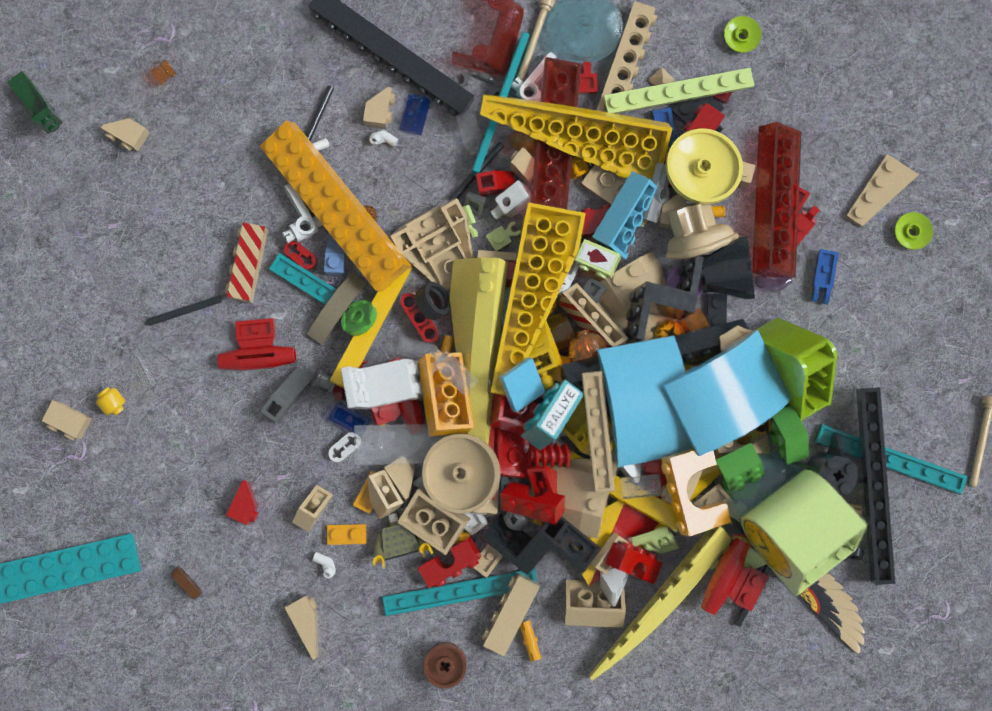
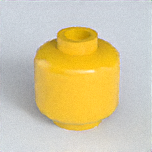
M107 387L96 395V404L105 415L113 413L116 416L124 409L122 405L125 403V399L116 388L110 389Z

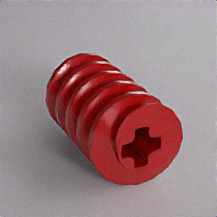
M550 443L541 450L530 444L528 449V465L530 467L531 463L534 462L535 467H537L542 462V465L546 466L547 462H549L551 468H553L555 462H557L558 467L561 468L563 462H565L566 468H569L570 450L566 443H562L561 446L558 443H554L553 447Z

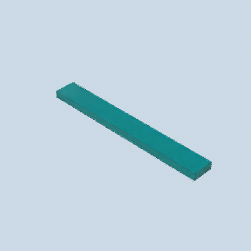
M523 32L519 39L499 94L500 97L508 96L530 36L526 32ZM490 119L471 170V175L476 176L482 167L498 123Z
M820 424L814 443L829 448L832 434H838L844 453L861 459L859 437ZM885 447L887 469L962 495L968 476Z
M535 568L528 575L522 571L442 585L438 588L431 587L383 596L385 616L502 595L504 593L507 594L510 589L508 584L512 576L516 577L518 572L537 582Z

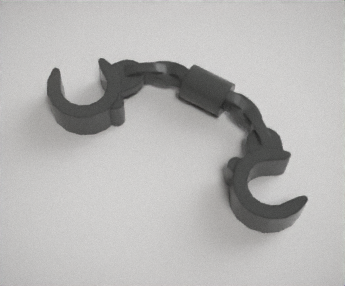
M483 71L462 73L464 82L459 85L463 88L469 85L467 80L471 76H479L480 79L487 82L490 80L494 84V91L490 92V95L495 96L501 91L500 85L496 83L493 77H490V74Z

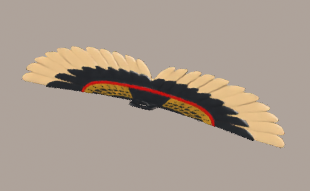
M699 494V495L695 498V500H693V501L691 502V504H693L696 500H698V499H699L701 496H703V495H700V494ZM731 498L726 502L731 522L721 525V527L732 540L739 536L754 549L741 524V518L753 508L750 507L748 509L741 500L736 501ZM825 574L799 594V596L838 638L842 639L855 653L859 654L861 652L859 644L864 645V638L860 633H865L860 625L863 621L856 613L859 609L850 601L852 598L840 590L843 589L842 585L834 581L835 578L830 574Z

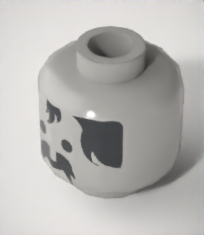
M507 511L504 514L505 523L512 530L524 529L532 519Z

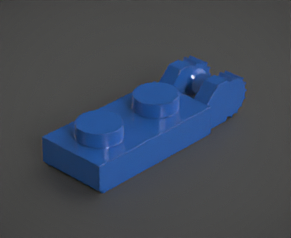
M818 250L811 302H817L819 288L825 289L823 304L828 305L834 285L839 252Z

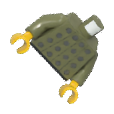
M399 513L387 515L390 527L382 529V532L377 536L374 545L373 566L376 569V564L382 563V567L385 568L384 560L420 552L425 557L424 552L426 550H429L431 554H433V550L427 542L397 523L400 518Z

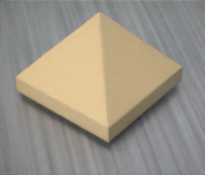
M661 67L648 81L653 86L672 83L675 79Z

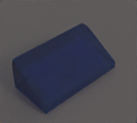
M409 94L399 130L421 136L431 101L425 96Z
M336 402L328 420L362 437L372 421L371 418L339 402Z

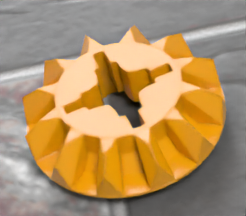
M669 319L661 322L656 327L655 339L667 337L668 334L665 332H669L671 329H674L673 335L675 336L685 334L683 326L678 324L677 321H670Z

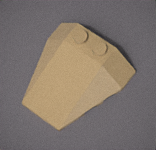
M458 198L437 205L405 223L390 235L402 255L431 282L439 283L446 291L451 288L453 261L474 258L467 215Z
M652 252L637 258L615 272L612 279L607 277L600 282L606 286L607 291L598 302L624 329L628 323L626 314L631 305L629 301L631 291L646 281L667 286L663 269ZM649 313L646 327L647 332H652L653 338H655L656 327L661 322L668 319L670 321L676 320Z
M591 458L571 459L569 468H566L565 462H563L561 468L555 462L554 467L551 469L557 471V494L565 495V512L562 517L584 535L598 539L609 492H594ZM612 461L613 476L615 479L618 467L616 465V462ZM547 462V465H546V466H548L549 468H551L550 463ZM531 485L529 496L536 497Z

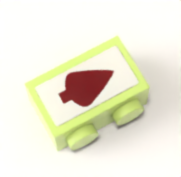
M584 239L575 261L578 264V268L588 272L590 269L595 271V275L600 278L606 279L609 277L612 279L621 256L619 253Z

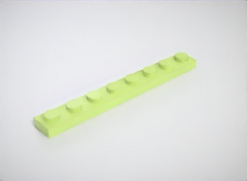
M751 68L604 95L603 100L606 112L618 114L754 87Z

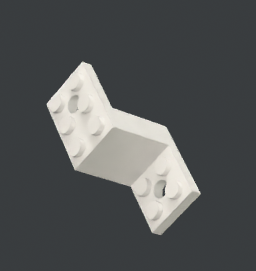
M402 359L361 369L354 367L341 368L348 408L370 409L407 400H423L418 361Z

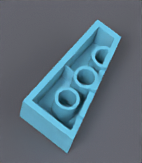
M632 171L592 237L603 247L619 253L626 260L629 254L626 252L629 244L633 245L636 238L633 236L637 226H641L643 222L642 214L644 210H648L657 186L650 179Z

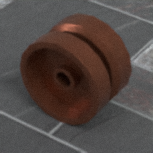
M440 642L434 645L425 657L423 663L424 674L433 686L439 688H451L458 685L464 678L467 670V658L464 651L458 645L451 642ZM443 661L444 663L449 662V666L447 668H444L442 666Z

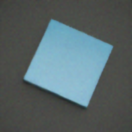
M528 357L499 377L513 412H518L545 393L533 358Z

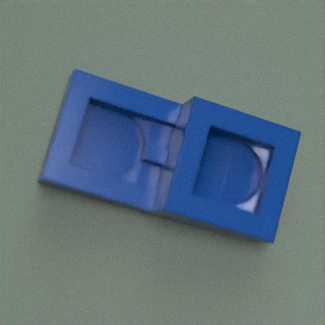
M671 107L652 110L654 121L665 122L672 127L668 147H671L677 140L676 126H674Z

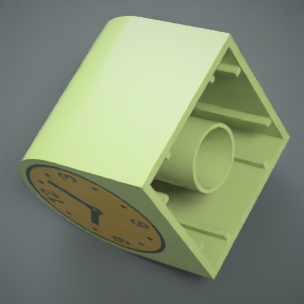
M811 470L800 472L741 518L743 530L754 549L795 597L856 551L867 527V524L832 486Z

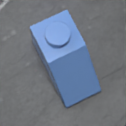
M329 237L325 252L324 272L329 276H346L347 254L334 238Z

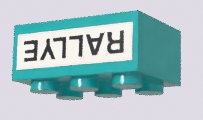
M566 380L560 384L556 383L551 390L548 389L542 396L544 401L542 404L539 403L533 410L534 416L532 420L529 419L523 426L525 431L521 437L539 450L554 442L584 393Z

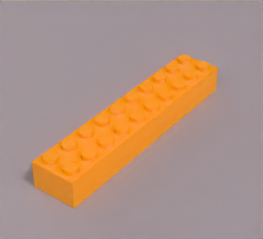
M286 120L260 145L261 149L375 290L385 291L411 267V264L296 123Z

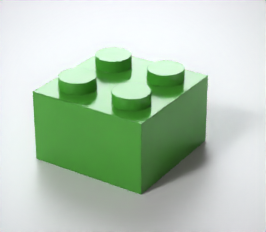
M792 405L782 408L771 417L772 433L769 435L772 444L777 445L780 458H784L788 465L809 458L808 432Z
M752 443L716 460L719 473L729 492L733 490L739 491L745 487V484L749 482L755 483L765 475L762 461Z

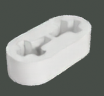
M354 432L346 434L329 449L330 459L334 462L345 460L359 448L361 437ZM350 436L352 438L357 437V444L355 446L352 444L348 447L345 446L349 442L348 438ZM344 447L345 450L341 452L342 457L334 458V449L340 450Z

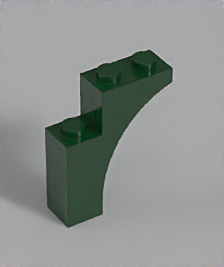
M23 71L7 82L32 116L31 119L47 134L53 133L60 128L63 122L55 113V109Z

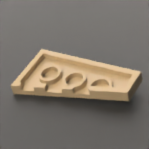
M887 154L845 217L862 227L919 174Z

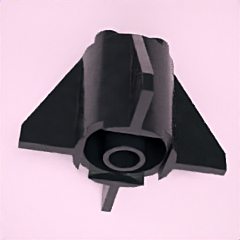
M748 236L739 237L711 254L699 255L703 257L702 266H704L701 270V279L705 281L702 282L703 293L720 292L744 299H755Z
M832 434L827 452H819L809 458L807 463L800 461L792 463L818 474L840 496L849 494L856 483L862 484L863 480L858 479L857 466L846 458L838 434Z

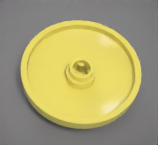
M694 129L682 134L669 149L666 157V174L671 186L680 196L693 203L709 205L725 200L735 191L742 178L743 162L740 152L728 137L710 129Z

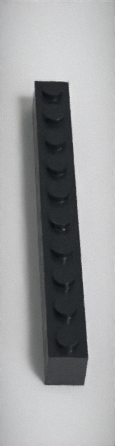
M312 0L309 4L312 17L318 21L320 19L323 20L330 30L340 32L341 37L347 42L352 41L357 44L356 47L361 52L371 54V58L379 64L381 62L385 64L391 73H398L402 76L401 79L408 85L411 83L415 85L417 91L425 96L427 94L432 97V101L436 105L446 107L447 112L452 116L462 118L475 101L472 93L340 0Z
M744 319L674 336L683 365H690L701 360H709L721 353L720 336L736 326L749 330ZM598 356L561 365L560 377L562 382L566 380L583 392L582 373L601 371Z
M880 387L856 389L870 579L871 583L875 585L896 584Z

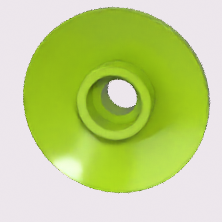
M738 16L731 19L724 30L726 44L732 50L739 53H747L754 50L759 45L762 37L759 24L748 16ZM743 34L745 38L740 39L738 35Z
M906 213L898 219L895 225V236L903 247L910 250H918L928 245L931 241L933 226L930 220L921 213ZM910 229L914 230V235H910Z

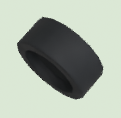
M428 282L416 291V304L421 313L428 319H440L451 310L449 295L439 283ZM429 294H430V295L434 298V300L436 301L437 307L432 303V301H431V299H430V297H429Z

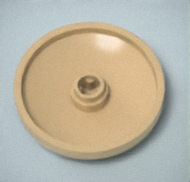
M454 434L444 437L431 447L425 457L422 469L424 487L430 498L444 510L453 513L476 511L485 506L498 489L500 465L497 456L486 442L476 436Z

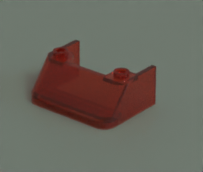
M482 0L488 2L491 9L499 11L490 46L486 44L476 45L471 56L452 51V64L483 71L495 76H504L507 74L524 18V9L514 0Z

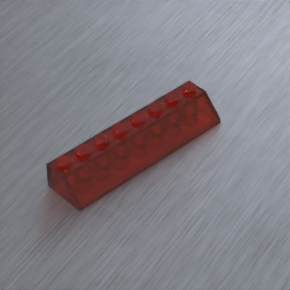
M545 57L540 102L577 107L582 64ZM536 139L530 203L567 210L573 155Z
M779 122L759 126L752 273L764 277L796 278L802 131Z

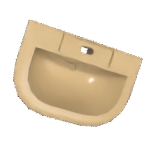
M692 202L667 211L674 237L668 243L667 259H685L699 256L724 247L739 238V234L734 232L729 225L716 224L711 204L703 205Z

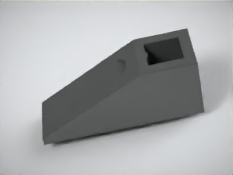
M298 366L274 392L260 411L279 424L312 381L313 377Z

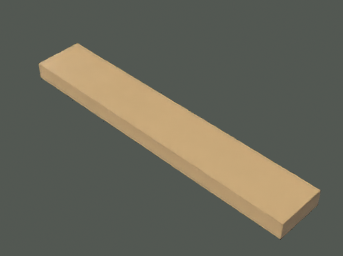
M602 371L582 373L594 492L615 491L603 373Z

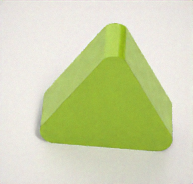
M779 317L757 328L756 330L759 331L791 397V400L785 407L792 405L801 422H803L805 418L820 409L830 406L837 363V351L832 342L826 337Z

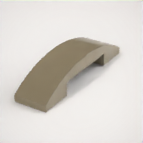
M351 273L322 309L307 335L323 345L334 331L333 329L342 318L343 313L358 298L367 283Z

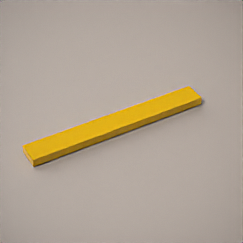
M409 262L411 267L385 291L377 292L372 301L377 311L376 321L367 332L359 336H353L330 382L345 389L341 368H360L414 267L411 262Z
M570 451V460L585 459ZM615 476V491L609 492L611 497L676 532L678 531L676 514L670 504Z

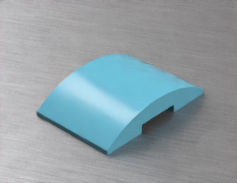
M758 330L726 347V350L703 364L691 368L663 385L697 456L707 454L748 433L774 416L791 400Z
M669 336L597 350L600 370L603 373L604 389H606L612 424L610 430L614 443L617 467L657 460L692 449L693 446L663 388V385L685 373L675 337Z

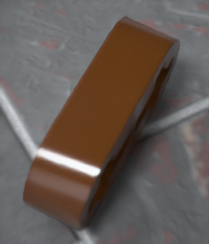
M177 566L170 573L192 599L196 600L203 593L200 587L180 566Z

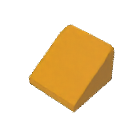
M579 157L570 158L563 163L569 180L585 176L590 172L588 163Z

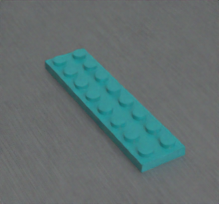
M134 533L0 564V604L142 571Z

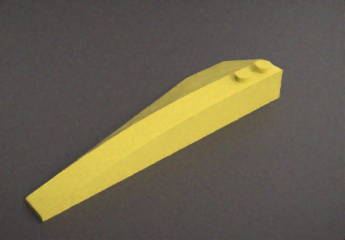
M485 257L458 259L453 261L449 298L456 353H462L474 427L466 434L476 436L489 444L494 398L491 388L499 351L508 262L500 258Z
M721 526L707 530L591 671L588 675L590 679L594 680L641 643L685 599L706 572L716 567L719 563L717 559L726 552L730 546L729 544L732 542Z

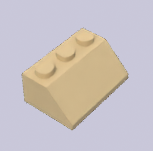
M422 486L416 491L397 523L447 555L471 518L464 513H453L439 507L430 498L425 487Z
M566 580L565 625L624 628L626 613L624 589L616 606H612L600 587V581L588 586L586 581Z

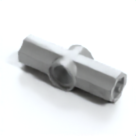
M656 163L651 181L657 186V190L648 210H644L642 214L644 220L656 223L662 203H665L669 197V188L667 187L669 180L666 174V165L662 163Z

